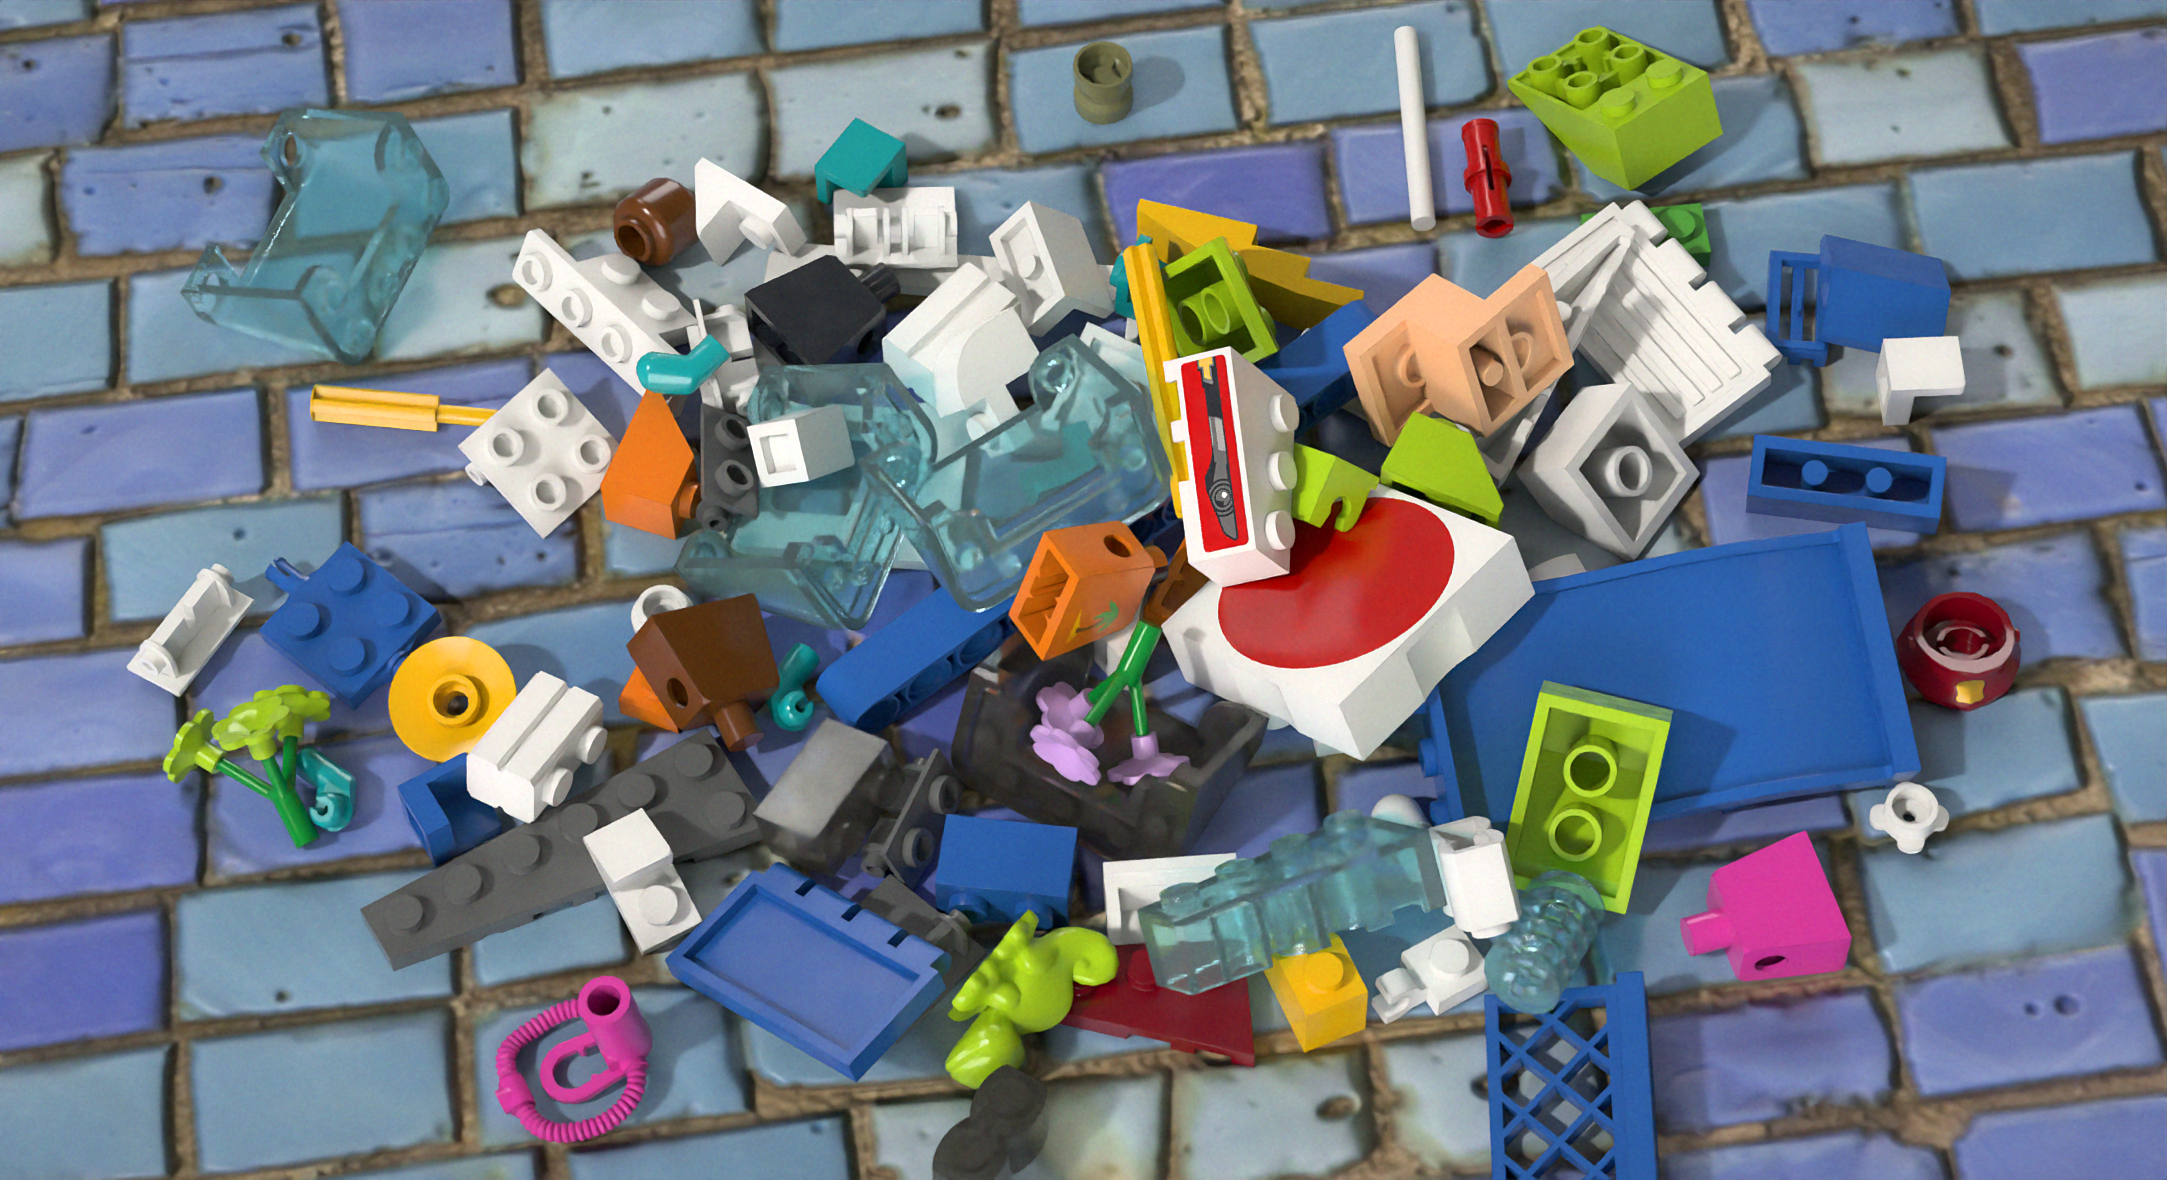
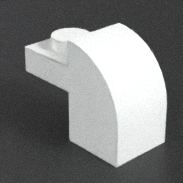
M1014 307L987 316L953 337L938 355L932 374V395L940 418L963 411L967 418L966 427L970 438L980 450L986 452L990 461L1016 453L1036 441L1005 386L1044 362Z

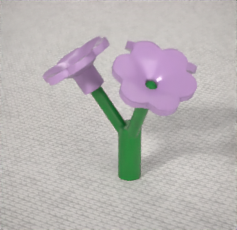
M1139 619L1116 670L1094 689L1085 688L1077 694L1069 684L1058 682L1052 688L1044 687L1036 695L1037 704L1044 713L1041 718L1043 726L1036 725L1030 733L1035 741L1033 749L1039 757L1053 764L1062 776L1075 782L1081 779L1089 785H1096L1101 779V773L1097 769L1099 761L1088 749H1095L1104 741V734L1098 723L1126 685L1129 688L1136 733L1130 736L1133 757L1118 763V766L1107 771L1108 780L1111 782L1123 781V784L1137 785L1151 780L1171 779L1180 775V771L1190 768V760L1187 756L1159 753L1156 732L1149 730L1141 677L1163 631L1158 625L1144 619Z

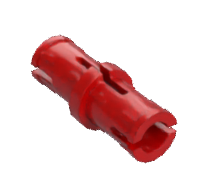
M1489 118L1473 119L1467 122L1461 129L1468 166L1463 173L1465 190L1472 195L1476 217V232L1485 238H1498L1509 234L1514 228V218L1511 214L1508 188L1512 183L1510 166L1502 158L1498 123Z

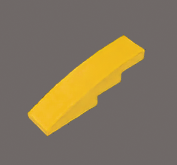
M1145 199L1139 200L1137 206V240L1140 234L1153 238L1152 245L1156 248L1160 261L1171 264L1220 236L1226 237L1231 249L1242 257L1249 273L1248 284L1259 306L1265 308L1272 319L1304 331L1306 328H1313L1344 305L1359 299L1364 301L1365 291L1310 279L1311 258L1257 246L1258 225Z

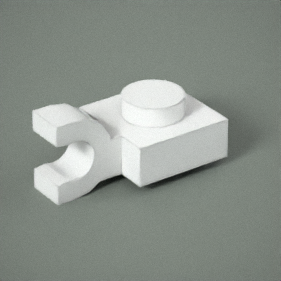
M1454 924L1402 952L1399 965L1401 968L1394 969L1376 978L1375 986L1381 993L1372 998L1371 1005L1386 1025L1424 1001L1428 1003L1436 1016L1491 987L1495 973L1464 931L1458 929Z

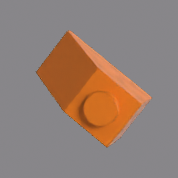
M646 389L600 484L606 520L676 540L686 518L693 520L696 517V508L702 500L701 483L698 482L694 454L662 393H654Z

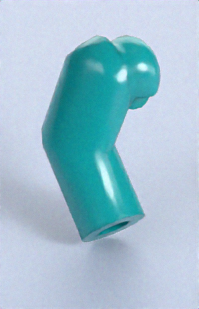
M708 334L687 356L655 351L647 352L638 360L636 374L641 385L651 392L689 395L695 392L731 355L712 335Z
M799 642L793 645L777 666L780 677L779 689L766 702L773 722L784 730L794 732L805 728L814 716L815 706L813 700L808 701L803 684L820 663L818 654L809 646Z

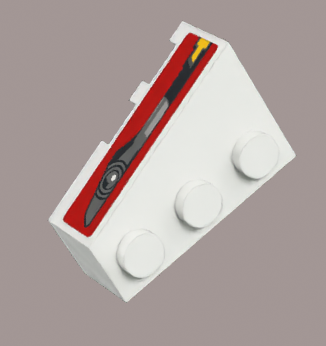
M1230 346L1163 362L1165 382H1177L1182 420L1171 422L1173 442H1185L1189 480L1179 482V491L1189 564L1221 587L1289 574L1290 548L1295 541V529L1291 519L1292 489L1297 482V470L1293 460L1294 430L1297 429L1299 424V411L1295 397Z

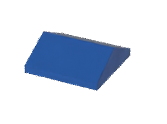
M1823 235L1820 240L1818 341L1880 354L1883 339L1944 336L1951 289L1941 259L1837 236Z

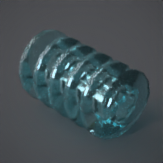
M1562 870L1543 872L1530 881L1519 900L1522 909L1521 918L1511 922L1512 928L1509 931L1497 936L1494 944L1485 956L1484 974L1491 990L1506 1005L1526 1014H1544L1554 1009L1563 991L1569 984L1572 975L1578 968L1580 961L1589 949V945L1598 933V924L1605 920V905L1595 887L1578 874Z

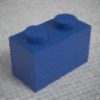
M946 814L935 879L937 911L948 915L953 909H956L963 913L971 924H978L985 920L1016 923L1030 909L1039 919L1035 931H1045L1051 927H1069L1079 861L1078 828Z

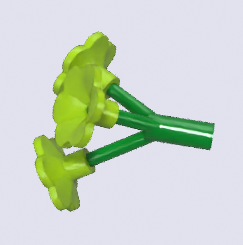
M290 684L279 686L276 690H260L255 692L253 701L234 707L229 712L228 717L220 721L214 719L213 711L203 708L195 715L192 721L186 722L176 734L173 748L164 760L163 771L168 773V780L176 784L180 783L190 771L198 766L212 774L221 771L272 801L296 849L303 848L318 840L320 835L295 789L297 743L304 739L305 724L321 722L330 718V696L322 691H307L302 686ZM277 729L278 740L283 742L282 772L274 756L278 750L273 739ZM213 738L219 741L221 748L211 743ZM247 745L253 759L261 760L272 785L228 760V753L226 751L235 750Z

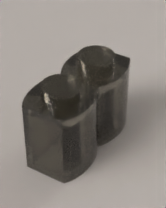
M1005 1064L993 1071L977 1089L971 1103L970 1116L955 1124L940 1141L932 1162L933 1180H1012V1175L1020 1172L1032 1163L1046 1142L1049 1132L1048 1086L1009 1064Z

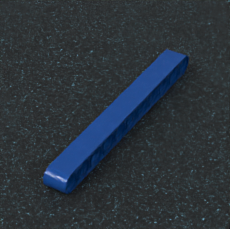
M1359 299L1344 305L1257 366L1259 370L1295 397L1299 411V424L1297 429L1294 430V440L1358 396L1342 347L1379 318V315L1365 301ZM1160 435L829 665L820 675L816 683V691L856 739H866L879 733L1021 633L1008 614L1044 532L1118 520L1126 524L1141 545L1145 546L1182 520L1175 514Z

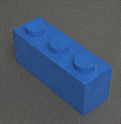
M1755 434L1747 490L1746 513L1837 524L1865 521L1866 527L1936 535L1941 513L1947 457Z

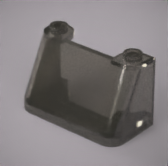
M1018 630L971 671L951 747V763L958 777L973 790L1038 824L1078 828V844L1111 862L1187 856L1262 745L1269 718L1242 704L1232 701H1221L1211 706L1204 713L1199 722L1198 729L1145 702L1149 730L1156 732L1159 753L1187 756L1190 760V766L1182 762L1169 776L1157 777L1146 773L1134 785L1123 784V781L1111 782L1108 780L1107 771L1118 766L1119 762L1133 757L1130 736L1136 733L1130 694L1122 691L1098 723L1103 731L1104 741L1097 748L1088 749L1099 761L1097 769L1102 776L1096 785H1089L1081 779L1077 782L1067 779L1055 769L1053 764L1039 757L1033 749L1035 741L1030 733L1036 725L1043 726L1041 718L1044 712L1037 704L1036 695L1044 687L1052 688L1058 682H1065L1079 694L1085 688L1094 689L1103 681L1090 674L1095 658L1093 642L1052 659L1042 661L1020 630Z

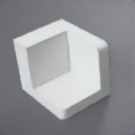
M1958 336L1883 339L1875 374L1883 426L1908 425L1914 398L1917 396L1960 395L1964 392L1966 381Z
M842 404L795 411L747 427L761 488L810 481L853 466L855 463Z

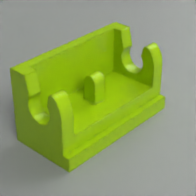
M1294 442L1293 460L1297 470V482L1292 489L1291 517L1321 528L1331 513L1332 503L1335 499L1341 497L1343 508L1336 518L1335 529L1347 532L1358 520L1370 490H1376L1381 478L1337 456Z

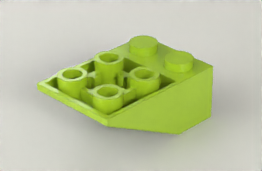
M1600 25L1580 31L1571 42L1549 55L1534 59L1525 70L1507 80L1508 88L1593 174L1630 192L1723 134L1707 72Z

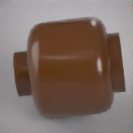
M667 177L650 180L618 203L614 212L613 229L617 246L624 255L646 266L663 267L700 240L696 229L695 194L681 183Z

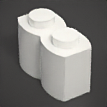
M1472 816L1427 829L1425 838L1443 912L1448 916L1454 917L1455 925L1458 929L1471 932L1474 938H1489L1509 931L1512 928L1511 922L1521 918L1522 909L1504 834L1492 829L1490 820L1481 816Z

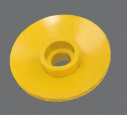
M444 637L422 645L403 661L391 683L388 707L392 725L403 743L424 759L443 763L463 752L469 754L518 696L511 669L493 648L472 638ZM454 697H467L469 704L463 714L453 716L448 713V704Z

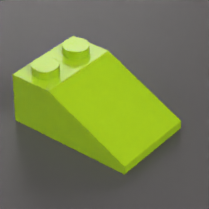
M1220 236L1160 269L1177 352L1180 358L1230 346L1253 364L1281 350L1275 339L1276 328L1274 321L1268 311L1259 306L1248 284L1249 273L1242 257L1231 249L1226 237Z
M1544 680L1537 700L1505 839L1517 889L1626 914L1673 710Z

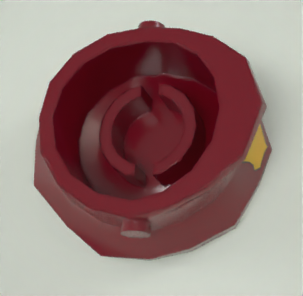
M1955 591L1935 596L1925 603L1909 620L1896 640L1900 666L1908 681L1926 700L1953 709L1970 712L1986 706L2007 694L2020 666L2019 628L2013 627L2008 614L1997 603L1975 592Z

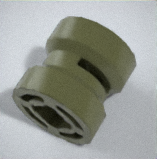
M1099 41L1082 47L1075 55L1073 62L1075 109L1083 119L1093 124L1107 125L1116 123L1127 116L1133 104V88L1131 84L1133 63L1131 55L1124 47L1114 42Z

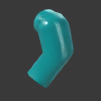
M307 746L297 754L296 775L316 788L315 807H309L311 819L316 825L329 832L338 831L346 827L355 816L356 779L351 773L314 747Z

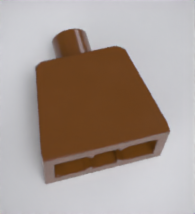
M755 594L740 595L651 615L626 647L676 727L688 731L717 724L729 752L745 750L764 738V733L755 713L779 689L780 677Z

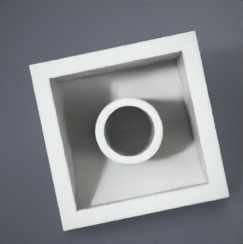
M1632 382L1582 387L1516 471V475L1550 519L1625 561H1635L1700 474Z

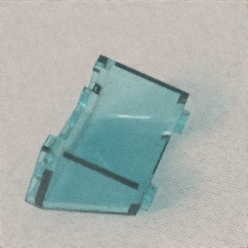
M1074 333L1046 348L1035 358L1030 366L1028 384L1035 401L1034 405L931 466L924 453L915 444L908 441L888 443L857 461L869 488L943 589L960 608L966 611L983 612L1018 593L1044 532L1116 520L1128 526L1156 509L1165 501L1171 491L1172 467L1143 394Z
M888 363L763 367L747 404V416L750 424L754 425L795 411L842 404L855 463L853 466L810 481L761 488L758 475L759 517L756 520L738 514L734 518L726 538L716 530H696L690 534L684 543L674 569L692 590L718 599L754 593L760 611L827 630L859 631L866 626L885 585L938 455V439L931 420Z

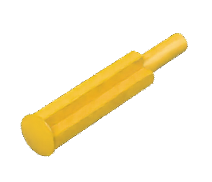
M320 384L314 385L310 399L312 421L438 432L439 423L480 427L498 411V409L440 404V395Z

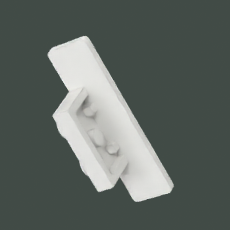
M535 229L528 231L512 273L513 279L643 397L646 388L641 385L636 374V365L640 357L652 351L680 355L672 347L689 343L686 327L698 325L697 319L680 305L679 300L674 295L662 289L643 272L634 259L624 255L621 251L577 262L543 230ZM662 393L674 418L679 417L688 395Z

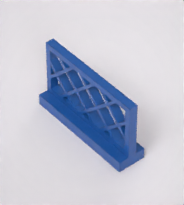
M1643 971L1616 973V984L1484 995L1492 1180H1508V1173L1517 1180H1538L1560 1156H1563L1585 1174L1582 1180H1612L1606 1174L1614 1166H1616V1180H1661L1649 1000ZM1606 1006L1607 1023L1588 1042L1564 1024L1579 1008ZM1556 1010L1553 1014H1550V1013L1548 1012V1011ZM1528 1012L1543 1023V1025L1521 1047H1518L1501 1033L1500 1015ZM1554 1033L1578 1051L1556 1075L1532 1058ZM1607 1043L1609 1059L1599 1052ZM1502 1050L1511 1056L1503 1066ZM1589 1061L1610 1076L1611 1083L1592 1103L1588 1102L1567 1085ZM1522 1066L1546 1084L1523 1109L1507 1097L1503 1086ZM1557 1094L1582 1112L1559 1137L1535 1119ZM1611 1103L1613 1120L1603 1113ZM1505 1111L1514 1117L1506 1127ZM1593 1122L1614 1137V1146L1595 1166L1570 1147ZM1525 1127L1550 1146L1527 1171L1510 1159L1506 1152V1147Z

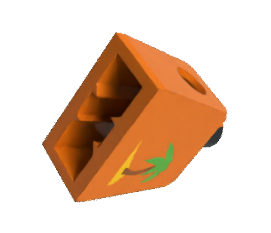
M1118 520L1046 531L1043 533L1008 615L1042 661L1052 659L1122 630L1129 625L1135 616L1147 587L1163 583L1167 579L1169 567L1166 556L1155 545L1143 547L1128 526Z

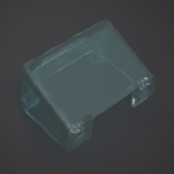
M284 108L259 154L287 194L239 278L217 246H206L180 293L196 315L206 323L341 364L356 366L363 362L372 349L375 340L398 301L443 213L446 211L450 201L449 186L442 172L402 112ZM290 135L294 137L297 144V156L291 167L287 164L284 154L285 143ZM212 273L216 274L219 285H207V281Z

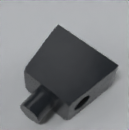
M825 255L746 292L744 298L748 330L820 404L828 399L882 348V339L888 334L886 310L883 304L901 292L900 284L892 270L882 262L856 277L837 256Z

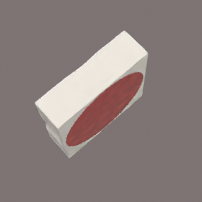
M1379 483L1376 490H1370L1358 520L1347 532L1335 529L1336 518L1343 508L1341 497H1338L1332 503L1331 513L1321 528L1291 517L1295 529V541L1290 548L1289 574L1227 587H1221L1210 579L1161 625L1187 682L1246 709H1254L1278 716L1291 724L1299 733L1361 761H1364L1425 702L1436 684L1451 669L1475 653L1535 594L1514 536Z

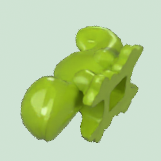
M1028 909L1011 927L992 954L970 976L951 1002L953 1008L947 1015L955 1022L965 1021L977 1013H981L957 1042L945 1061V1069L950 1073L951 1078L962 1085L977 1090L991 1089L1007 1082L1024 1061L1025 1049L1019 1035L1040 1032L1060 1023L1072 1006L1074 997L1073 981L1083 985L1095 986L1115 978L1120 962L1116 947L1105 935L1095 930L1073 926L1061 927L1041 938L1034 937V932L1039 919L1034 912Z

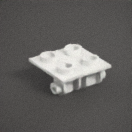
M954 187L874 188L865 198L859 197L846 189H833L835 256L848 269L867 271L879 262L886 264L889 268H919L928 270L940 267H958L957 212H955Z
M548 367L459 444L458 448L471 461L465 467L468 476L480 486L484 485L487 481L491 482L544 539L600 489V484L620 444Z

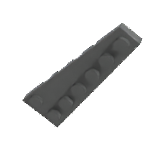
M705 728L559 806L539 815L534 822L532 821L530 824L525 822L361 908L360 911L363 922L393 971L481 941L489 934L495 932L503 933L534 922L537 913L568 902H571L572 906L576 907L596 900L595 893L608 888L583 842V837L641 808L670 846L673 852V865L692 858L694 863L697 864L764 840L772 835L771 824L708 728Z

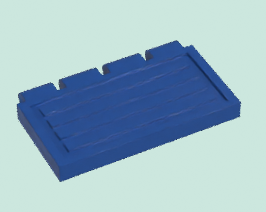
M776 862L764 874L753 870L665 959V962L672 976L857 1083L943 993L946 986L942 977L950 969L952 957L949 953L916 935H909L907 930L868 909L863 910L861 905L822 884H816L815 880L788 865Z

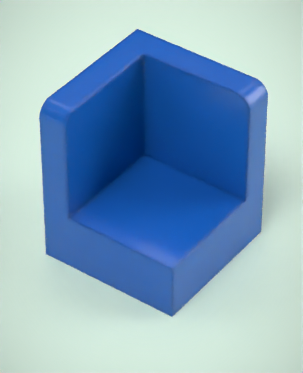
M463 752L397 786L405 819L435 867L499 835L503 830L501 820L493 807L471 797L469 791H467V752Z

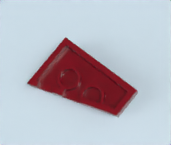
M1243 936L1114 945L1120 962L1115 978L1095 986L1083 985L1073 981L1074 997L1072 1006L1068 1014L1058 1023L1124 1039L1131 1035H1137L1171 1043V1049L1195 1054L1196 1050L1199 1049L1231 1057V1063L1254 1068L1255 1053Z

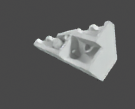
M1621 220L1615 223L1550 281L1571 354L1575 351L1634 240L1635 231ZM1560 377L1486 439L1436 411L1432 412L1428 417L1448 420L1460 430L1472 434L1496 488H1499L1505 482Z

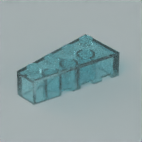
M1357 809L1344 810L1327 816L1323 820L1324 827L1311 833H1296L1275 839L1269 844L1270 851L1255 858H1237L1221 863L1214 869V876L1199 883L1185 882L1165 888L1159 893L1160 900L1137 910L1156 984L1185 994L1195 995L1274 967L1272 953L1277 952V954L1284 956L1304 953L1311 954L1331 947L1329 933L1334 931H1347L1365 927L1368 932H1373L1395 924L1392 911L1415 904L1419 905L1421 910L1426 913L1448 905L1429 830L1364 816L1362 811Z

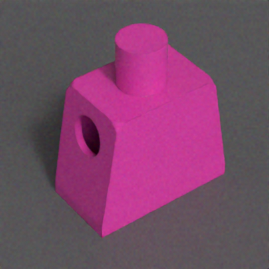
M1806 831L1796 833L1717 869L1711 874L1706 897L1708 911L1680 919L1682 939L1691 957L1724 948L1735 977L1744 982L1843 970L1852 936Z

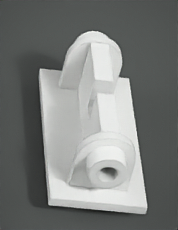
M699 299L693 300L698 325L686 327L691 351L710 334L731 355L699 387L703 403L730 414L738 413L741 416L757 414L765 400V392L761 385L756 360L751 358L732 362L735 359L754 355L747 316L739 311L737 306L731 304L723 305L715 313L703 316Z
M214 564L210 570L201 569L197 574V580L148 640L142 642L139 652L127 665V669L180 697L254 605V599L230 587L234 581V576L222 565Z

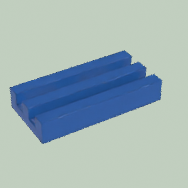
M1770 250L1767 271L1764 336L1782 354V357H1788V364L1800 365L1801 358L1813 359V366L1825 367L1828 343L1817 340L1820 254ZM1782 266L1792 267L1789 340L1779 339ZM1806 268L1817 269L1814 342L1802 341Z

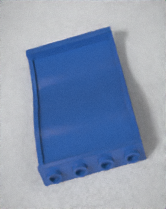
M1865 521L1842 524L1833 531L1784 535L1721 544L1574 575L1531 582L1535 594L1475 653L1451 669L1436 684L1425 702L1411 714H1421L1425 738L1417 740L1418 759L1423 777L1434 778L1438 801L1430 802L1432 827L1472 816H1481L1489 819L1492 829L1502 832L1505 839L1537 700L1544 680L1673 710L1647 825L1740 805L1821 792L1883 786V790L1892 789L1899 783L1912 782L1921 771L1919 755Z

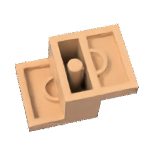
M1531 263L1521 269L1485 300L1432 273L1342 347L1373 439L1389 448L1395 444L1412 411L1425 416H1429L1432 412L1436 411L1486 439L1574 365L1548 272Z

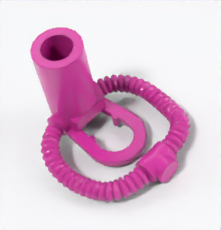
M600 976L584 985L578 999L565 1000L564 1003H558L556 1007L551 1006L549 1010H544L543 1015L541 1013L536 1016L537 1019L535 1017L531 1018L530 1022H525L524 1026H519L518 1030L512 1032V1035H508L506 1040L501 1042V1047L497 1049L498 1054L495 1056L497 1061L495 1067L498 1069L497 1075L500 1082L498 1084L499 1089L495 1090V1094L505 1114L511 1113V1115L516 1116L520 1119V1123L524 1125L526 1130L541 1140L546 1139L549 1142L562 1143L563 1141L569 1143L570 1141L577 1142L578 1139L582 1141L586 1138L591 1139L593 1135L599 1136L600 1132L605 1134L607 1129L613 1130L614 1125L619 1126L621 1121L627 1119V1115L632 1114V1109L637 1108L638 1103L642 1100V1095L645 1093V1086L647 1084L646 1070L649 1067L646 1057L650 1053L653 1044L651 1029L623 980L614 976ZM574 1017H582L589 1032L559 1043L543 1059L539 1073L543 1089L552 1099L562 1104H578L588 1101L627 1076L626 1089L621 1098L617 1100V1104L612 1105V1109L608 1108L607 1113L602 1112L601 1116L597 1115L595 1119L583 1120L582 1123L577 1121L575 1124L572 1122L569 1124L563 1123L562 1125L560 1123L555 1124L553 1121L550 1122L549 1119H545L536 1110L534 1097L523 1075L517 1072V1064L515 1062L518 1056L517 1053L528 1042H532L533 1038H537L539 1034L543 1035L544 1030L549 1031L550 1027H555L556 1023L561 1024L562 1021H567ZM597 1045L609 1069L599 1075L593 1074L591 1080L580 1087L567 1089L559 1086L554 1078L555 1069L559 1063L576 1053H579L581 1057H585L587 1055L586 1049Z

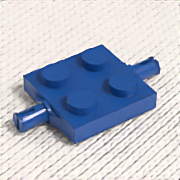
M347 540L318 570L310 573L308 576L302 574L283 557L273 560L277 568L269 564L265 572V578L272 581L289 596L286 602L259 628L263 640L354 711L377 688L393 681L403 661L418 649L423 640L442 622L438 609Z

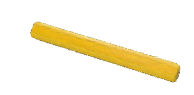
M1143 243L1139 246L1130 245L1123 252L1124 265L1175 514L1183 520L1179 482L1189 480L1185 442H1173L1171 422L1182 420L1177 382H1165L1163 362L1178 359L1179 357L1156 248L1150 243Z

